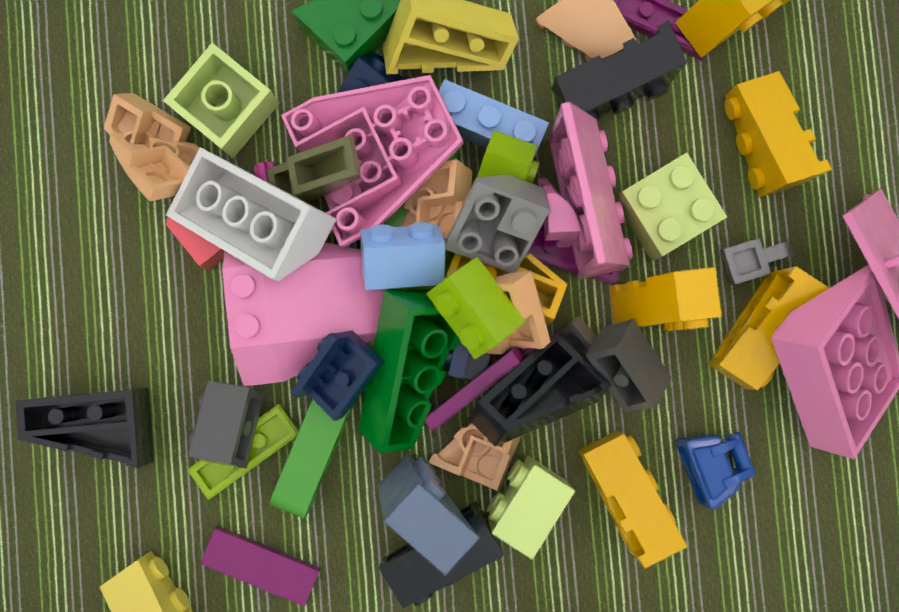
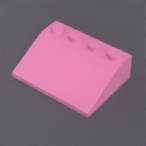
M571 102L562 103L548 141L560 195L573 208L580 225L581 232L572 243L579 279L622 271L630 266L629 260L632 259L633 254L630 240L623 238L620 225L624 223L623 208L619 201L615 202L612 188L616 187L614 169L612 166H607L604 152L608 150L606 134L604 130L599 131L597 120Z
M869 265L793 310L782 325L775 330L771 338L810 447L851 459L856 458L899 390V352L882 288Z

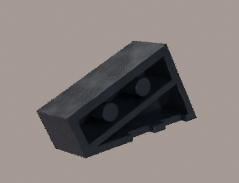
M669 20L657 26L658 31L655 36L639 44H636L634 38L622 43L624 50L602 59L599 55L555 77L551 89L559 108L562 103L571 102L599 121L601 119L600 115L610 110H613L614 114H618L635 105L634 101L646 96L648 100H652L668 92L670 83L687 64Z
M555 332L550 336L551 342L543 349H536L477 402L468 420L496 447L597 403L612 384Z
M149 388L15 401L18 440L64 451L71 450L84 453L97 459L126 463L127 466L135 468L154 462Z
M477 500L461 509L460 512L479 536V539L446 575L409 543L382 558L379 569L402 608L412 603L414 606L424 603L437 590L456 583L468 574L504 556L501 541L491 533L489 520Z

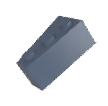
M407 453L377 486L383 519L389 527L446 575L476 543L479 536L442 488L440 479L435 475L436 470L421 456L415 460Z

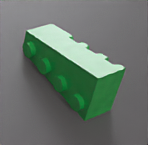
M432 289L384 290L373 351L385 362L366 386L358 432L380 454L414 448L432 406L428 401L430 395L437 385H441L446 374L442 367L450 350H456L460 341L456 333L427 296V293Z

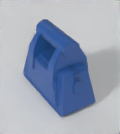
M740 432L729 434L722 439L717 435L711 434L682 437L675 441L696 499L700 505L707 508L717 509L739 490V483L756 475ZM731 451L737 468H732L726 452Z

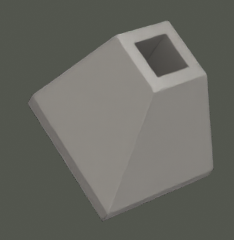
M509 174L476 178L445 240V249L471 259L478 257L482 263L510 273L516 272L551 210L544 188Z

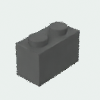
M634 319L602 327L586 353V357L593 367L612 384L609 390L625 413L658 406L671 376Z
M207 381L206 389L199 399L198 407L200 412L196 427L189 437L190 450L188 457L205 462L247 469L264 394L250 387Z

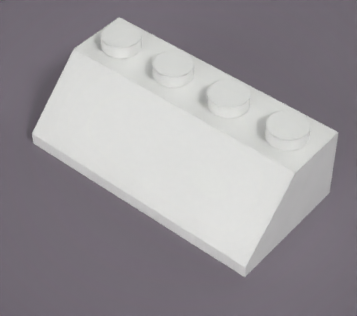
M201 147L166 214L169 218L275 281H280L318 255L336 221V218Z

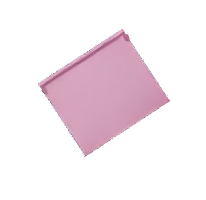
M878 189L871 194H866L862 198L863 201L842 216L899 319V220L882 189Z

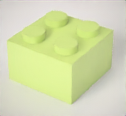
M213 43L210 44L163 100L232 159L280 104L269 88Z
M688 153L683 154L625 189L615 198V202L619 201L621 203L626 221L651 261L663 257L727 218Z
M527 455L523 462L519 459L515 462L507 476V479L510 481L508 487L503 494L498 491L494 495L486 511L490 513L488 520L491 533L533 560L575 493V490L563 477Z

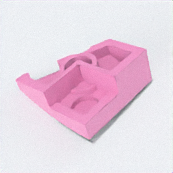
M538 178L537 185L544 188L551 209L544 221L545 241L556 240V246L570 247L581 232L577 215L547 178Z

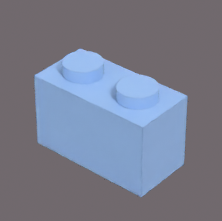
M417 222L411 226L404 227L380 224L370 229H360L361 262L365 290L438 285L444 280L445 241L439 224L432 225L427 222Z

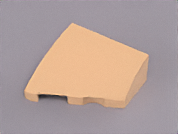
M560 0L538 16L535 21L542 30L547 28L563 39L562 43L572 50L575 49L583 52L587 60H591L599 55L602 59L624 50L622 43L632 38L636 42L635 36L614 0Z
M134 93L113 95L104 129L109 136L112 133H122L128 143L147 145L148 137L159 138L168 142H186L191 127Z
M112 133L109 141L126 174L149 201L176 196L199 150L195 143L168 142L148 137L147 145L128 143L122 133Z
M457 159L446 161L406 201L403 208L408 210V213L401 227L411 226L417 222H427L432 225L439 224L445 241L471 189L472 170Z
M520 271L494 277V280L526 322L486 353L504 354L514 346L517 348L543 349L551 341L532 271Z
M470 423L466 428L460 429L445 448L430 458L429 463L500 491L521 436L495 447Z

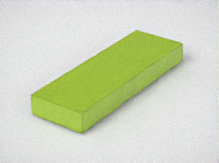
M280 403L258 419L247 469L199 460L188 468L187 471L209 500L295 439L300 429Z

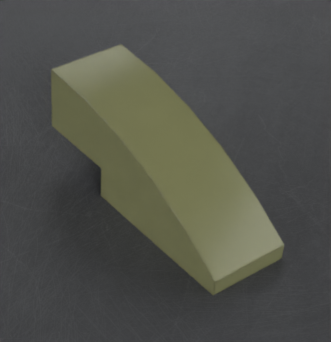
M350 135L286 157V163L266 169L270 184L304 202L312 201L340 189L361 175L354 137Z

